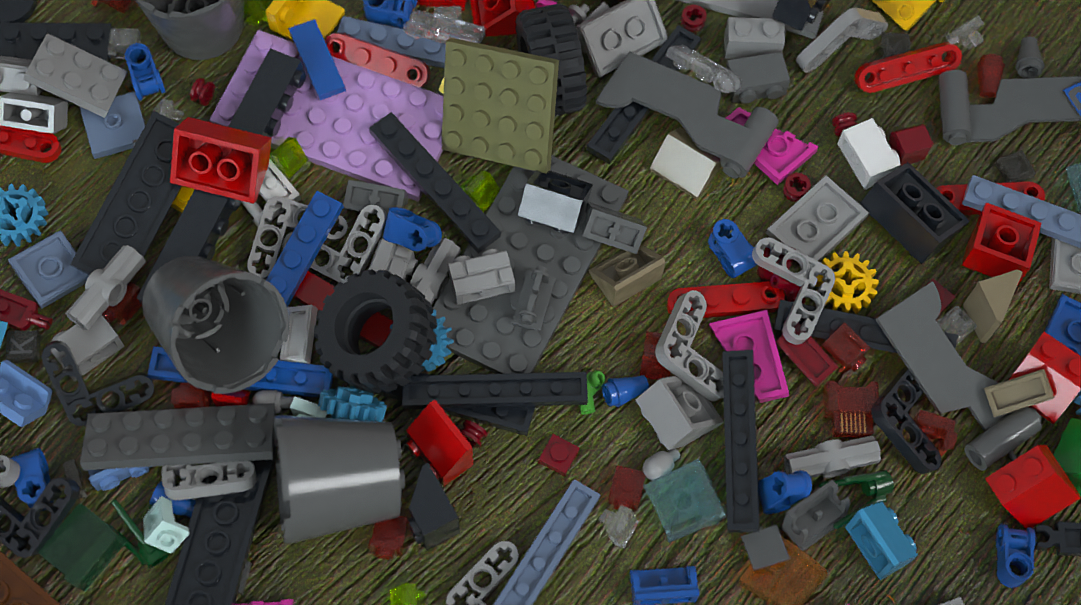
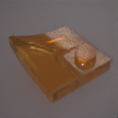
M782 537L790 560L755 571L752 564H750L739 580L740 586L772 605H804L815 589L826 579L828 571L800 548Z

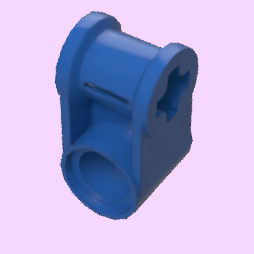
M363 0L364 16L372 23L409 29L413 23L411 18L412 11L417 6L418 1Z
M141 43L130 45L125 51V59L138 100H143L144 96L159 91L162 94L166 93L159 70L156 68L149 48ZM140 59H145L141 63H136Z
M391 207L388 210L383 238L388 242L399 244L417 252L424 250L426 247L438 245L442 239V231L434 221L418 216L404 208Z
M722 219L716 222L709 236L708 245L728 276L734 279L757 265L752 258L754 247L748 243L733 221Z
M40 448L10 458L20 465V475L15 482L19 498L27 503L29 508L33 507L51 481L48 463Z
M804 470L795 471L792 474L777 471L767 478L759 480V497L763 513L773 514L785 511L793 504L807 498L812 490L810 475Z
M1000 524L996 535L997 578L1006 587L1016 588L1033 574L1035 530L1028 527L1026 530L1008 528L1006 524ZM1009 565H1015L1020 570L1021 576L1015 575L1010 570Z

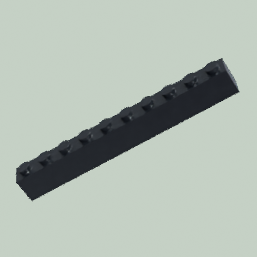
M270 48L228 127L275 137L279 132L282 116L285 112H289L292 107L293 95L297 88L300 89L305 82L306 73L301 60ZM197 189L194 190L137 296L142 305L144 291L149 280L167 262L182 256H200L209 260L213 258L216 250L215 244L219 237L226 233L229 226L228 219L233 210L236 211L239 208L241 201Z

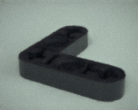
M52 341L43 349L42 361L68 419L77 426L87 425L88 414H96V407L89 409L87 417L82 418L80 414L74 415L77 408L76 405L81 404L83 408L93 405V400L91 399L93 397L97 398V405L101 410L99 413H113L142 403L153 395V380L146 373L142 372L131 374L89 392L75 358L66 343ZM56 348L58 352L64 351L62 363L64 367L71 364L72 368L64 369L55 375L54 371L59 370V365L55 359L49 360L48 357L52 353L51 349ZM68 375L74 376L78 380V387L73 391L63 390L60 386V380ZM136 380H140L142 384L148 383L144 394H140L138 390L129 393L131 400L125 401V394L120 386L126 385V391L135 387ZM108 391L118 393L120 402L113 407L104 405L102 402L104 393Z
M906 366L873 404L871 414L875 423L913 469L920 474H927L940 468L941 455L935 445L907 413L922 395L923 390L916 380L913 384L909 382L914 377ZM898 388L904 392L905 402L899 398ZM903 429L909 433L910 443L904 439Z
M70 477L51 480L26 517L22 516L0 497V519L5 514L11 520V527L7 532L3 531L0 527V541L19 557L26 558L38 555L77 501L80 492L78 483ZM60 486H65L64 493L67 495L66 497L59 498L62 493L59 489ZM44 508L51 514V521L47 526L43 525L39 519L40 512ZM24 537H30L29 544L32 546L31 548L25 547L27 541Z

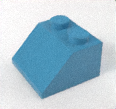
M883 502L859 510L845 527L879 580L909 564L918 556L913 539L908 534L903 533L898 526L896 514L891 508H886Z

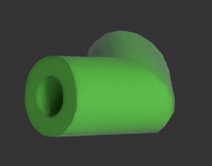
M595 370L587 374L588 404L579 405L583 415L596 411L593 396L602 387V384L605 383V375L601 371Z

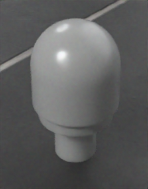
M261 390L254 395L252 404L275 403L277 414L281 413L282 409H290L294 397H285L282 392H277V390Z
M671 449L668 452L660 451L650 456L643 464L644 475L652 481H658L672 472L675 466L674 462L680 458L679 451Z

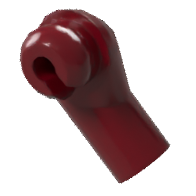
M776 274L771 277L770 283L772 288L783 289L786 298L794 302L801 287ZM806 298L802 299V304L806 302Z

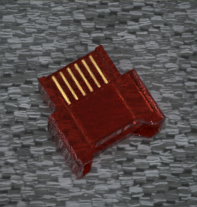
M835 381L826 382L823 388L824 418H832L833 437L864 438L873 435L871 408L879 398L878 382H871L866 388L841 387Z

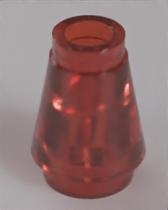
M985 54L980 57V61L976 64L979 95L985 98H992L997 95L1005 64L1001 56Z

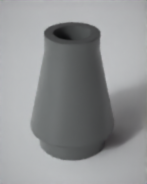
M1025 37L1020 42L1021 47L1015 68L1023 78H1036L1041 74L1044 62L1037 39Z

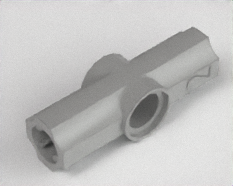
M442 238L438 245L433 246L424 264L420 263L416 268L410 282L412 286L425 295V299L431 305L434 299L439 298L448 282V263H453V260L461 252L460 247L447 238Z
M123 245L103 270L96 269L89 275L85 283V291L65 313L67 317L83 330H89L109 305L115 306L122 301L127 291L128 282L146 262L144 257L134 248Z
M874 436L841 442L839 439L829 440L816 445L813 449L785 454L784 468L786 474L804 470L810 475V478L821 475L824 478L836 477L847 473L850 469L879 463L881 461L880 447Z

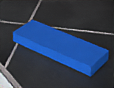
M314 19L289 28L292 40L319 101L345 92L346 88L316 20Z

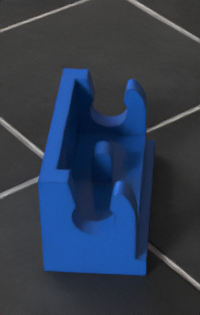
M695 566L640 571L630 570L633 605L696 602L699 597Z

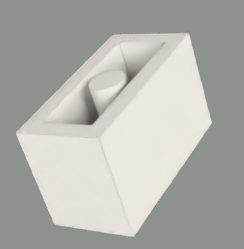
M873 118L842 131L837 144L864 190L874 186L878 180L900 167L901 164L897 152L890 148L883 129L876 125Z

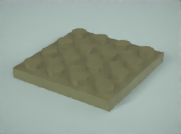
M455 38L448 39L445 50L442 150L533 171L537 170L542 173H547L551 170L559 60Z

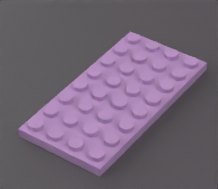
M258 30L209 121L229 126L270 48L301 60L294 42ZM332 56L346 91L319 101L303 65L306 73L305 82L300 89L297 88L293 95V104L289 112H285L282 116L279 132L275 137L272 136L271 148L366 183L405 189L410 199L419 202L423 192L369 132V127L392 112L438 162L443 151L442 121L444 96Z

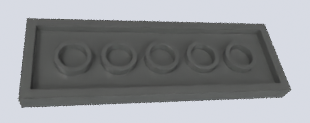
M275 403L88 414L80 464L82 470L273 459Z

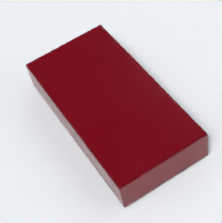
M798 322L794 326V333L796 335H799L801 333V325ZM783 335L775 341L815 387L838 368L811 336L802 344L797 345L789 343Z

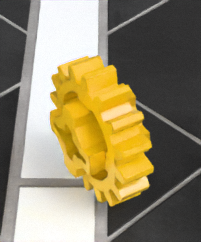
M844 251L842 257L839 258L835 252L830 260L827 258L822 260V264L832 270L839 268L837 272H834L835 283L825 305L832 304V310L842 308L843 312H849L850 308H852L857 314L862 306L867 308L871 303V299H874L877 294L875 289L879 284V280L872 279L877 271L876 269L868 270L867 266L870 261L860 262V254L858 253L854 258H849L848 251ZM819 274L816 287H820L824 283L822 281L823 276ZM861 291H864L860 296L853 298L854 294H860Z

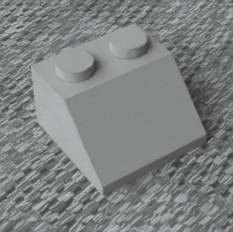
M677 376L657 380L636 399L641 408L642 415L651 423L657 433L658 440L667 450L683 447L724 423L710 400L706 399Z

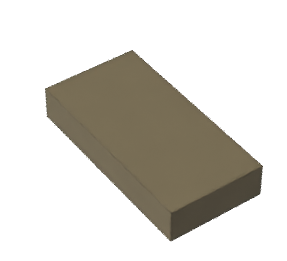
M1045 369L984 388L994 417L1055 398Z

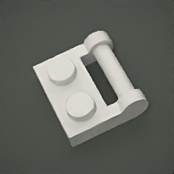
M269 159V165L259 194L266 202L273 197H282L296 202L300 201V194L272 160ZM241 201L254 217L253 222L258 227L263 210L256 202L252 204ZM277 204L275 208L270 207L269 209L273 212L272 220L284 212L281 204ZM265 220L264 225L270 224V222Z

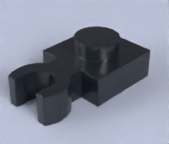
M1057 522L1054 524V530L1047 525H1038L1034 528L1036 534L1041 533L1046 538V542L1036 543L1034 549L1045 551L1051 546H1056V555L1081 556V523Z

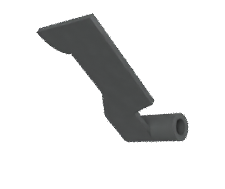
M630 51L596 99V104L609 108L624 107L634 101L678 120L699 149L721 158L723 171L731 178H743L747 175L779 123L777 116L763 107L754 108L744 126L718 116L722 94L721 89Z
M950 70L942 73L938 78L943 139L952 145H961L965 142L996 141L1026 123L1081 121L1080 116L1063 93V90L1081 82V76L1002 79L994 104L969 105L968 82L965 72Z
M932 281L875 320L938 414L969 408L984 432L966 444L964 450L970 462L979 470L984 471L1039 432L1042 420L1035 409L1028 407L1000 416H993L984 388L998 384V382L969 368L935 320L941 311V299Z

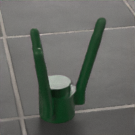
M887 470L833 480L838 486L861 484L863 493L867 497L871 496L873 498L836 522L834 528L839 529L849 523L854 515L865 507L879 502H887L886 495L891 494L894 490L892 477ZM829 481L820 482V483H819V487L821 488L822 486H824L825 484H827Z
M113 499L111 504L138 539V548L112 525H108L107 530L137 557L142 566L146 564L148 568H153L167 559L170 553L145 543L142 532L119 502ZM148 505L149 510L152 508L153 505Z

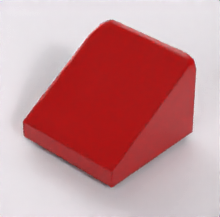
M248 390L224 394L212 392L211 394L216 407L248 405L250 391Z

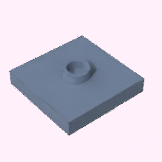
M135 91L116 96L105 118L80 107L94 159L134 148L146 126Z
M61 230L8 259L10 266L41 309L83 286L89 277L88 274L70 265L77 252Z

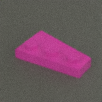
M738 107L725 119L744 126L751 113ZM775 129L754 164L776 185H779L813 156L819 146L810 142L806 144L796 139V135L788 131L784 133Z
M767 310L709 323V328L725 351L753 350L755 397L759 403L789 397L786 379Z

